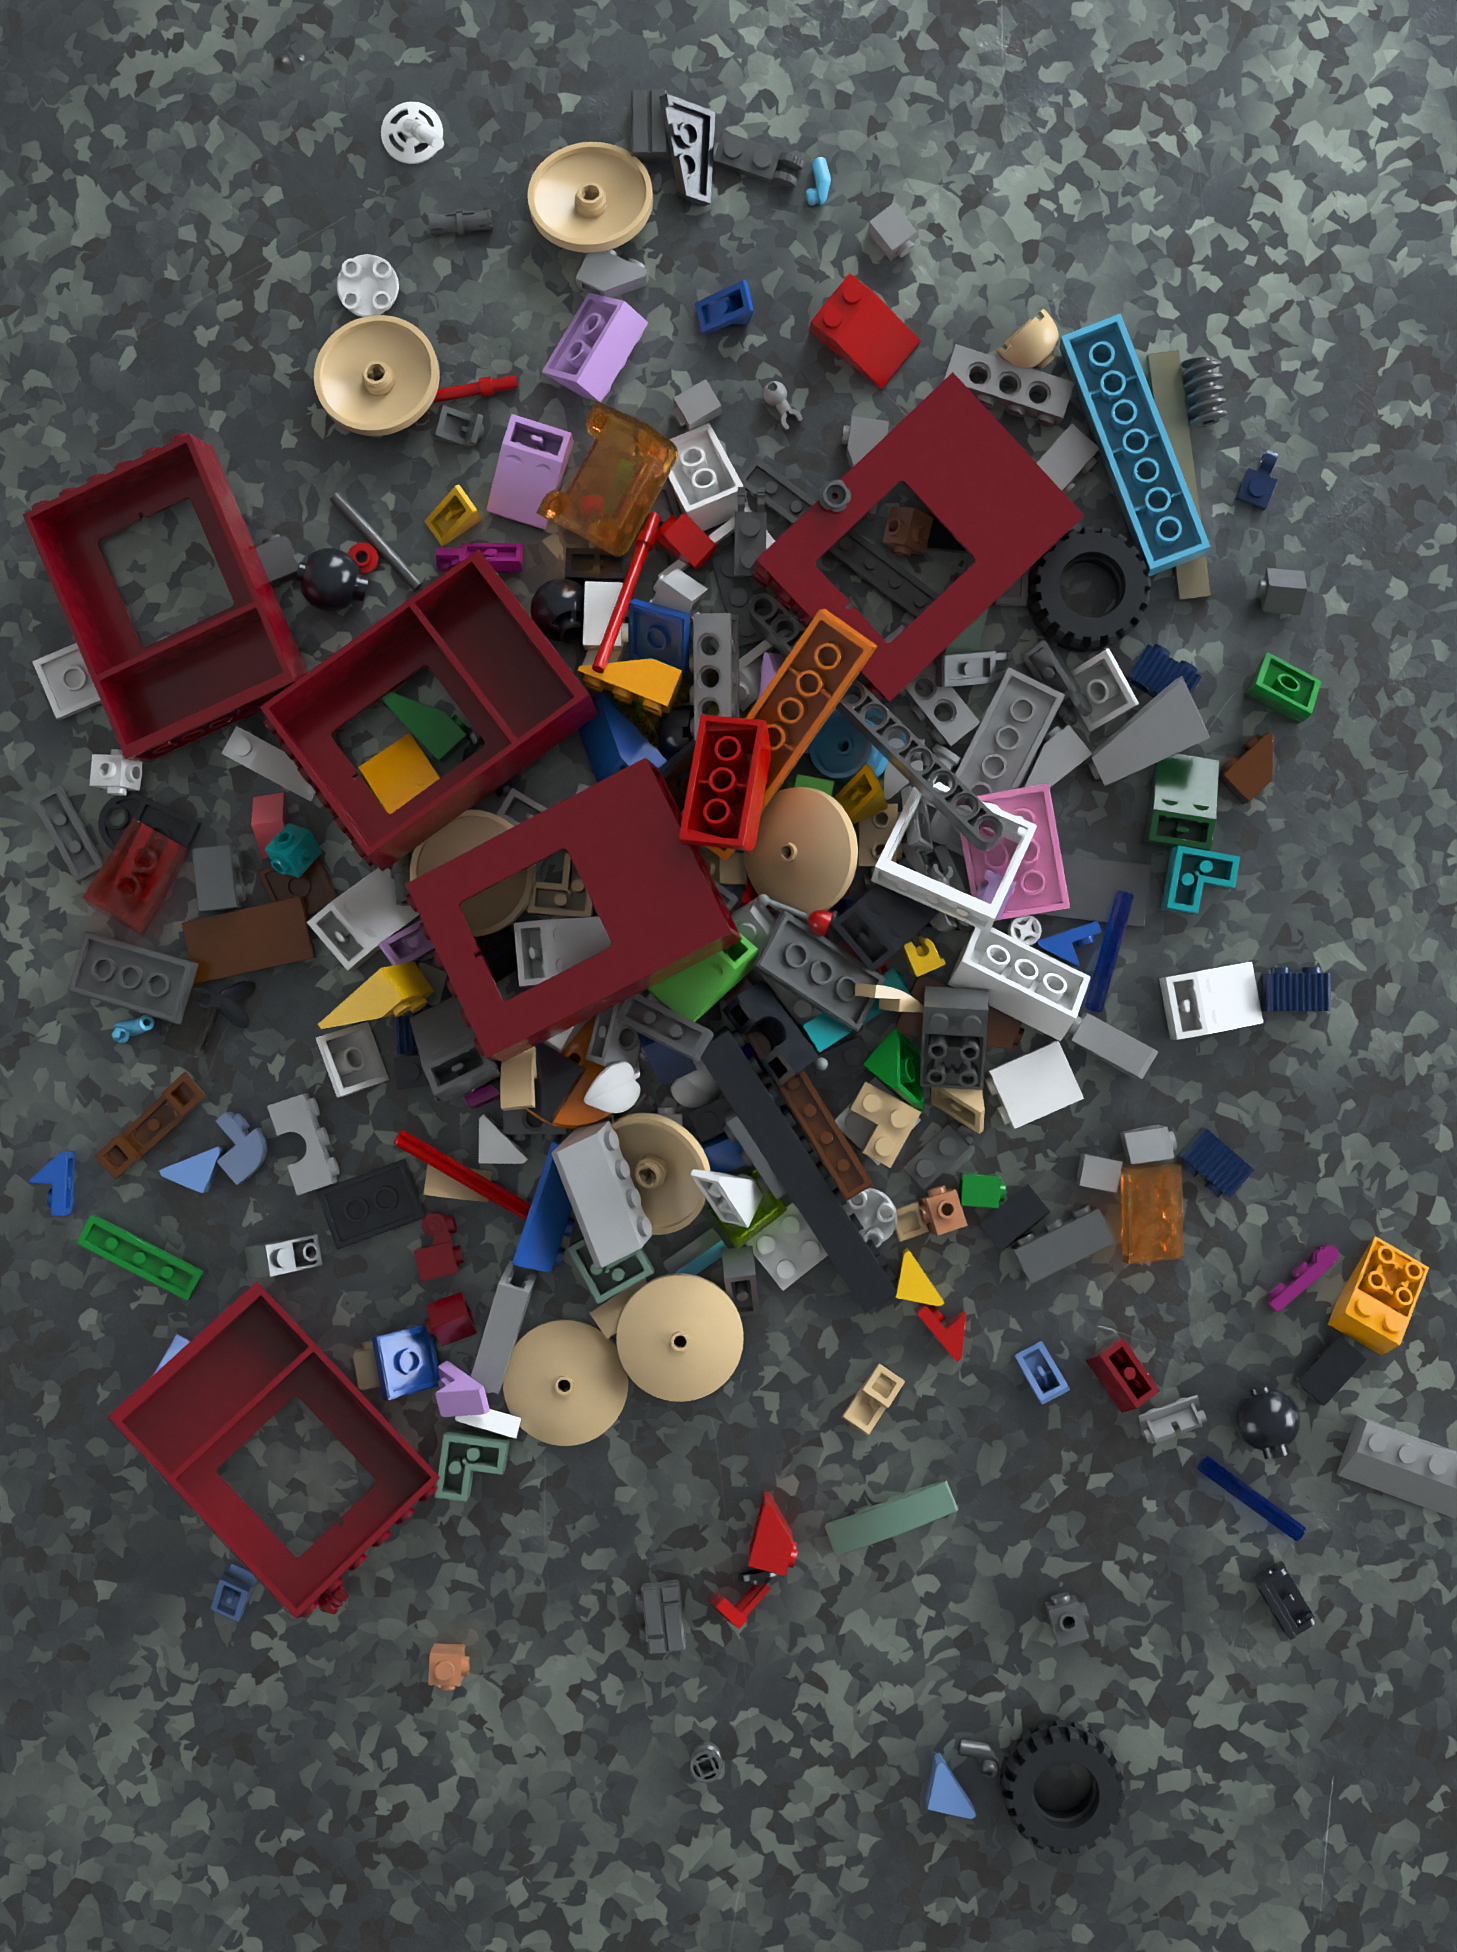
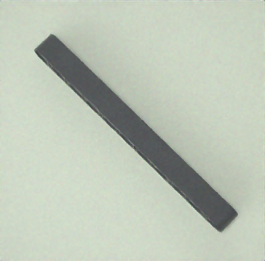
M758 593L750 600V623L786 659L806 628L772 595ZM760 608H767L771 613L767 616H759L756 614V611ZM787 629L792 631L793 635L783 638L778 635V632ZM855 678L835 708L976 848L982 851H991L996 848L1003 832V825L1000 819ZM853 694L859 697L860 700L857 703L850 704L843 698ZM876 716L882 720V723L872 726L866 722V719ZM898 738L905 745L901 748H893L889 745L888 741ZM920 760L927 765V768L918 771L912 768L910 764L913 761ZM942 782L947 784L950 790L946 793H939L933 786L936 783ZM967 805L972 809L973 813L967 816L961 815L957 812L956 807ZM984 827L991 828L995 832V836L993 838H984L980 835L979 830Z

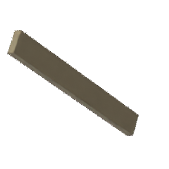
M1179 350L1151 353L1146 357L1151 393L1201 520ZM1206 555L1173 567L1178 601L1209 598L1211 596Z

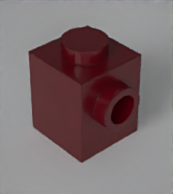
M462 1292L426 1305L429 1318L425 1319L427 1331L430 1337L436 1336L441 1346L477 1334L472 1309Z

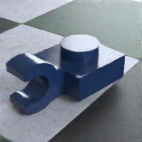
M1266 450V453H1263L1257 470L1255 471L1250 468L1246 470L1235 500L1263 511L1267 508L1278 480L1269 475L1279 454Z

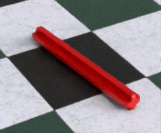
M401 1130L394 1140V1144L397 1147L524 1220L527 1219L531 1206L530 1203L408 1132Z

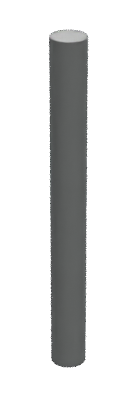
M336 492L330 498V501L413 591L418 590L423 585V582L340 492Z

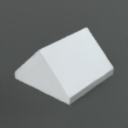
M1109 648L1070 671L1081 688L1080 692L1087 697L1093 709L1092 713L1085 717L1080 713L1090 732L1125 714L1139 704Z
M368 1021L316 1038L337 1098L389 1080Z

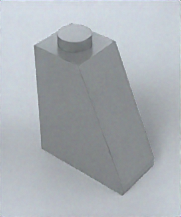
M1083 1013L1081 1017L1077 1016L1067 1031L1070 1033L1068 1041L1131 1078L1143 1079L1158 1054V1051L1088 1013Z

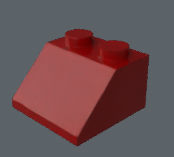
M764 1491L748 1549V1566L785 1576L787 1568H793L798 1552V1549H796L797 1542H793L792 1530L771 1493Z

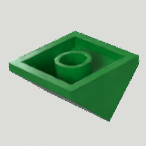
M1266 652L1243 695L1299 724L1311 716L1321 680Z
M898 1029L891 1030L863 1065L914 1109L923 1111L924 1089L923 1086H920L921 1051Z

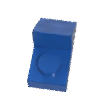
M742 280L695 303L701 332L704 334H711L732 323L748 325L754 312L746 280Z
M1097 920L1038 940L1034 944L1037 949L1073 967H1080L1072 942L1076 941L1077 947L1094 942V935L1101 933V929Z
M76 1151L60 1152L28 1181V1183L53 1184L47 1196V1204L51 1208V1215L65 1216L72 1214Z

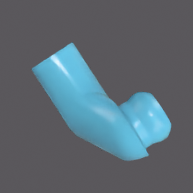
M823 157L815 158L811 162L816 188H809L806 191L807 203L810 206L815 204L820 206L827 200L831 177L826 159Z
M143 1015L135 1019L118 1021L113 1026L115 1030L111 1034L112 1038L119 1043H126L129 1036H137L152 1029L154 1020L149 1015Z

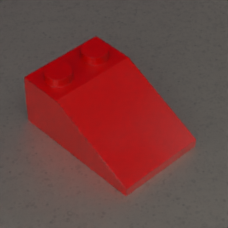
M851 273L848 274L810 321L809 333L881 390L921 341L870 288Z

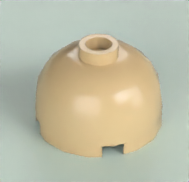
M1044 308L1037 313L1041 317L1040 319L1037 317L1034 319L1030 318L1004 342L1008 347L1006 350L1003 347H999L996 350L1002 359L1009 361L1012 365L1025 369L1038 366L1042 370L1055 358L1052 351L1058 344V328Z

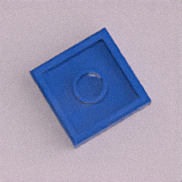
M638 599L630 601L628 660L652 658L682 670V675L689 671L690 614Z
M425 1324L371 1337L383 1400H391L439 1386L440 1376L437 1369L439 1364L434 1336L430 1337Z

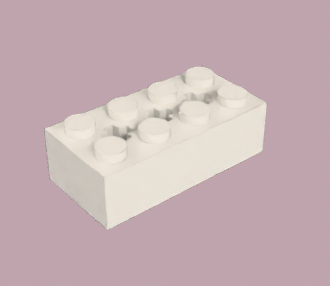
M974 927L963 945L948 985L954 988L989 990V1006L1061 1041L1077 1018L1091 977L991 927L990 932Z

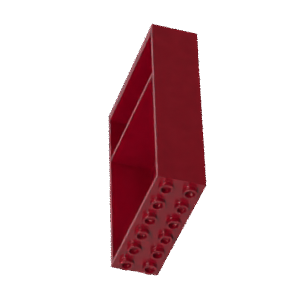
M952 372L840 479L851 492V500L846 504V508L841 512H833L831 509L826 510L821 506L819 499L755 560L751 566L754 571L752 576L764 589L768 586L776 594L775 598L787 610L790 609L806 629L817 612L821 609H826L878 647L856 678L884 705L904 689L1084 515ZM904 482L974 558V563L892 642H886L854 606L849 610L845 607L849 601L816 567V561L897 483ZM833 493L832 498L837 499L838 495Z
M187 433L172 437L170 439L171 443L161 448L152 447L142 453V457L134 461L126 460L114 466L115 470L107 474H96L86 480L87 483L78 488L70 487L64 489L59 493V497L51 501L37 502L32 505V510L22 514L126 760L150 763L262 711L260 707L308 673L213 446ZM186 499H190L234 604L222 612L147 647H143L100 546V542L142 521L141 514L145 518H149Z
M479 549L260 707L266 715V718L262 720L263 723L281 743V748L290 760H293L296 764L297 770L304 780L315 790V795L333 815V820L341 831L352 841L351 845L370 867L375 864L382 872L598 715L589 693ZM428 667L484 740L485 745L395 812L388 814L361 777L354 779L359 774L333 740L332 735L421 669Z
M647 758L628 766L405 884L409 891V894L406 895L408 903L415 912H419L423 921L420 923L422 933L427 940H432L436 949L433 952L435 961L441 969L445 968L449 977V980L446 981L448 989L454 998H459L463 1007L460 1010V1014L468 1027L472 1026L477 1037L474 1039V1044L481 1056L485 1055L487 1059L505 1062L743 940L697 845L680 843L678 838L682 814L660 769ZM563 849H567L611 940V946L505 1001L499 992L482 955L476 957L475 955L480 952V949L460 905L462 902Z
M258 1282L253 1284L108 1416L109 1422L283 1609L295 1619L299 1615L302 1618H306L319 1605L316 1599L323 1592L330 1594L343 1582V1579L340 1577L342 1573L347 1569L354 1571L367 1558L364 1552L371 1545L374 1548L379 1547L391 1535L388 1529L394 1523L397 1525L402 1524L414 1513L415 1510L411 1506L417 1500L420 1502L426 1501L438 1489L435 1485L440 1479L438 1474ZM293 1397L301 1399L376 1481L375 1485L340 1518L344 1524L340 1526L335 1522L300 1557H295L217 1473V1468Z

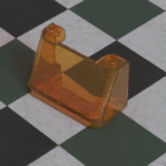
M596 400L586 419L587 432L595 438L567 493L565 494L559 490L550 491L543 498L536 513L605 552L618 557L625 554L634 541L675 465L678 449L671 440L647 423Z

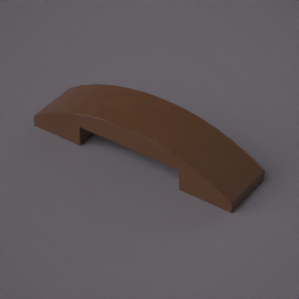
M186 1072L182 1073L161 1093L162 1096L121 1134L116 1135L94 1156L114 1179L119 1178L151 1151L205 1098L206 1093Z

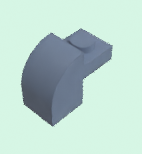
M226 1112L216 1122L234 1142L235 1146L216 1162L236 1185H240L254 1175L265 1163L268 1155V1140L262 1128H256L249 1133L247 1129L250 1126L239 1113L234 1115L233 1112Z

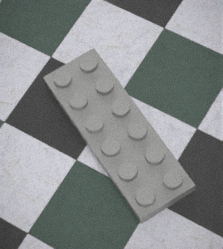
M1008 667L954 775L976 796L1019 788L1065 695ZM937 809L930 822L932 841L939 845L944 844L947 849L964 856L960 831Z

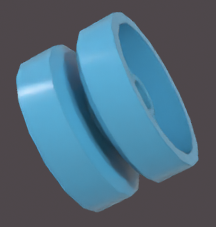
M839 711L830 714L810 743L809 752L815 767L820 773L845 785L865 764L871 765L878 778L884 772L888 760ZM866 719L869 725L877 726L876 723Z

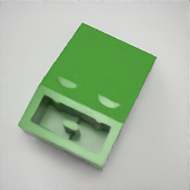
M740 934L743 940L646 990L669 1010L696 1022L754 969L752 965L757 958L758 949Z

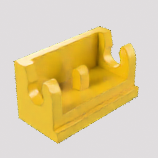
M918 936L921 946L915 947L910 941L900 949L909 973L916 977L946 965L944 958L939 957L934 943L928 938Z

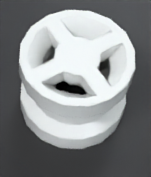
M1030 915L1016 917L1010 922L1007 930L1009 936L1028 946L1036 943L1042 932L1039 921Z

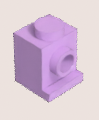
M987 870L983 879L989 881L988 885L981 883L975 898L991 904L1004 876ZM1012 881L995 919H1001L1016 881Z

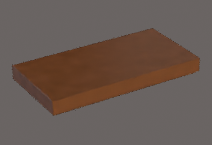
M294 897L183 922L182 928L189 960L199 964L194 983H204L316 958L310 926L307 923L309 920L304 897Z

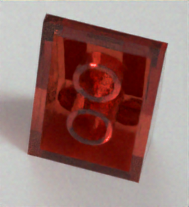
M133 818L82 898L92 908L143 936L159 911L189 850Z

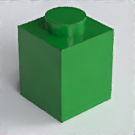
M960 1172L958 1197L961 1206L999 1208V1201L1005 1200L1006 1184L1001 1182L999 1175Z

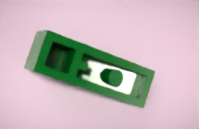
M393 692L381 698L442 764L469 740L464 733L468 727L456 714L450 718L444 711Z

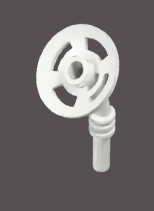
M419 102L399 104L391 109L383 120L381 127L382 142L387 152L399 162L405 164L423 163L432 158L444 146L441 121L434 110ZM408 110V115L400 118L397 124L391 123L398 113ZM419 111L424 112L430 117L434 127L428 124L426 118L419 114ZM402 132L406 142L399 138L398 133ZM389 136H394L398 145L404 148L403 152L393 146ZM420 143H427L429 145L425 150L415 153L414 146Z

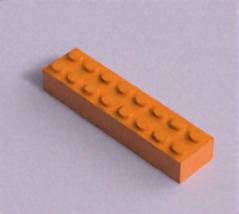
M821 609L817 612L745 718L765 720L770 736L771 759L761 814L878 647L826 609ZM705 846L725 861L736 852L735 849Z

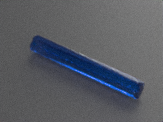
M1118 890L1116 893L1085 1004L1088 1010L1095 1012L1103 1010L1134 895L1130 892Z
M1204 1456L1200 1460L1197 1469L1293 1540L1299 1541L1305 1534L1306 1528L1210 1457Z

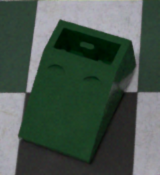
M1174 754L1155 763L1142 843L1170 848L1179 845L1211 851L1217 814L1219 760Z

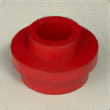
M357 543L347 553L358 564L360 574H368L378 565V553L368 543ZM360 553L368 555L364 563L357 561V556Z

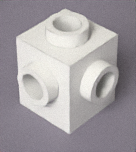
M112 749L110 755L92 754L90 786L106 789L107 794L126 796L127 791H140L142 778L141 761L126 760L122 750Z

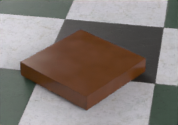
M320 856L316 858L299 878L289 874H280L271 865L256 871L271 903L303 896L308 917L320 912L338 897Z

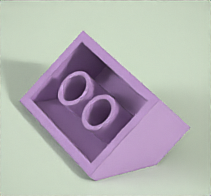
M588 293L543 368L542 373L578 395L601 403L603 398L609 393L619 371L625 366L635 344L641 339L648 322L623 300Z

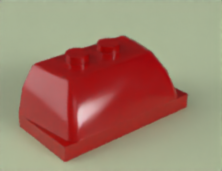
M701 714L678 838L680 843L749 852L754 849L771 759L770 736L765 720Z

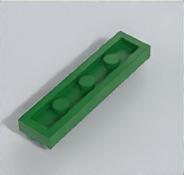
M95 1214L90 1215L76 1242L82 1247L186 1301L191 1299L204 1274V1271Z

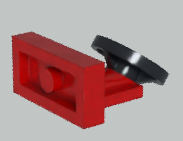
M761 1569L742 1572L738 1574L739 1582H746L752 1586L734 1606L717 1592L707 1602L729 1623L740 1629L748 1620L746 1617L770 1591L771 1588L768 1586V1583L771 1582L774 1576L779 1574Z

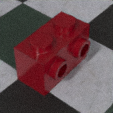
M1124 1338L1107 1343L1086 1359V1362L1121 1413L1139 1408L1160 1391Z

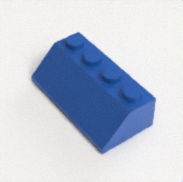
M554 1140L551 1143L512 1261L513 1265L549 1273L553 1270L554 1265L558 1267L561 1265L566 1249L560 1246L564 1236L570 1237L575 1223V1219L570 1218L573 1208L551 1154L563 1141Z

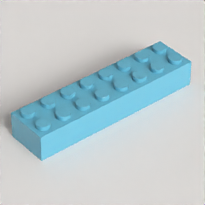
M1121 313L1061 336L1059 346L1071 380L1075 382L1074 388L1096 445L1100 448L1099 453L1133 542L1140 551V560H1146L1148 565L1147 577L1206 555L1211 546Z

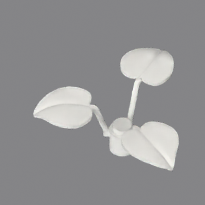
M651 993L646 997L647 999L665 1007ZM640 1045L639 1057L642 1060L649 1061L642 1045ZM701 1058L698 1062L694 1061L697 1068L696 1071L676 1079L671 1085L672 1096L685 1107L699 1108L716 1100L720 1094L719 1086ZM639 1059L636 1061L634 1071L632 1066L625 1061L616 1062L606 1067L589 1087L584 1097V1102L587 1105L610 1113H621L631 1108L639 1098L641 1090L640 1085L635 1081L640 1076Z

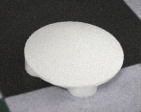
M364 254L347 259L342 264V269L337 279V293L342 304L351 313L360 317L381 315L391 308L398 295V277L387 260L376 255Z
M867 1188L849 1199L848 1203L843 1206L849 1216L853 1213L856 1214L864 1227L860 1231L865 1241L871 1238L876 1247H879L886 1241L896 1228V1208L890 1198L879 1190Z

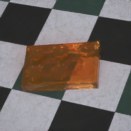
M1170 1163L1121 1168L1123 1262L1133 1264L1184 1258L1182 1164Z

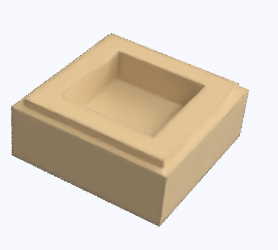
M918 1201L896 1209L897 1224L895 1232L899 1242L929 1232L927 1225L921 1220Z

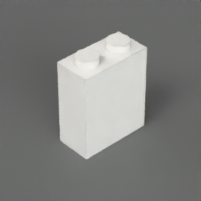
M1052 1041L986 1070L988 1078L984 1079L991 1096L997 1095L1001 1106L997 1108L1004 1125L1009 1123L1013 1129L1084 1099L1059 1041Z

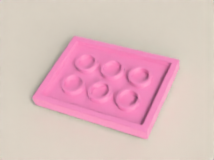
M1049 783L977 795L982 802L995 804L1001 810L1014 816H1022L1023 820L1037 825L1013 881H1016V885L1000 920L1070 908ZM981 828L979 830L980 835L984 838H993L995 836V833ZM960 832L972 897H976L981 883L988 885L989 881L983 879L987 870L1001 876L1005 875L1018 843L1001 836L996 848L991 851H982L976 848Z

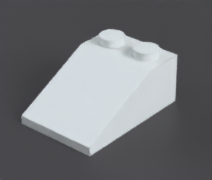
M710 423L653 446L656 458L661 460L667 481L671 483L681 514H686L702 531L729 521L735 516V512L738 510V487L744 486ZM746 497L745 507L748 506L747 497Z

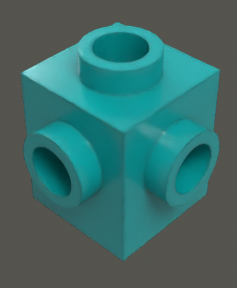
M287 823L265 847L271 859L270 864L275 871L297 878L322 853L311 830Z

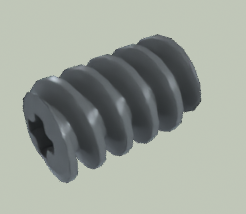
M1197 357L1181 362V367L1186 369L1182 373V378L1185 381H1189L1184 385V391L1190 393L1185 399L1186 404L1192 406L1187 410V415L1194 418L1189 422L1190 427L1197 428L1215 424L1220 421V418L1228 414L1227 410L1218 409L1219 405L1226 402V398L1216 396L1217 393L1225 389L1223 385H1215V381L1221 379L1223 373L1213 372L1214 368L1221 365V361L1212 360L1210 357Z

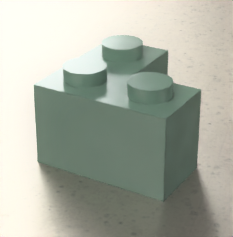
M584 1237L567 1248L597 1304L648 1277L655 1270L643 1247L598 1269L595 1268Z
M448 1428L443 1435L438 1470L440 1479L437 1481L436 1486L438 1489L435 1492V1498L467 1502L471 1494L474 1471L502 1475L506 1468L510 1437Z

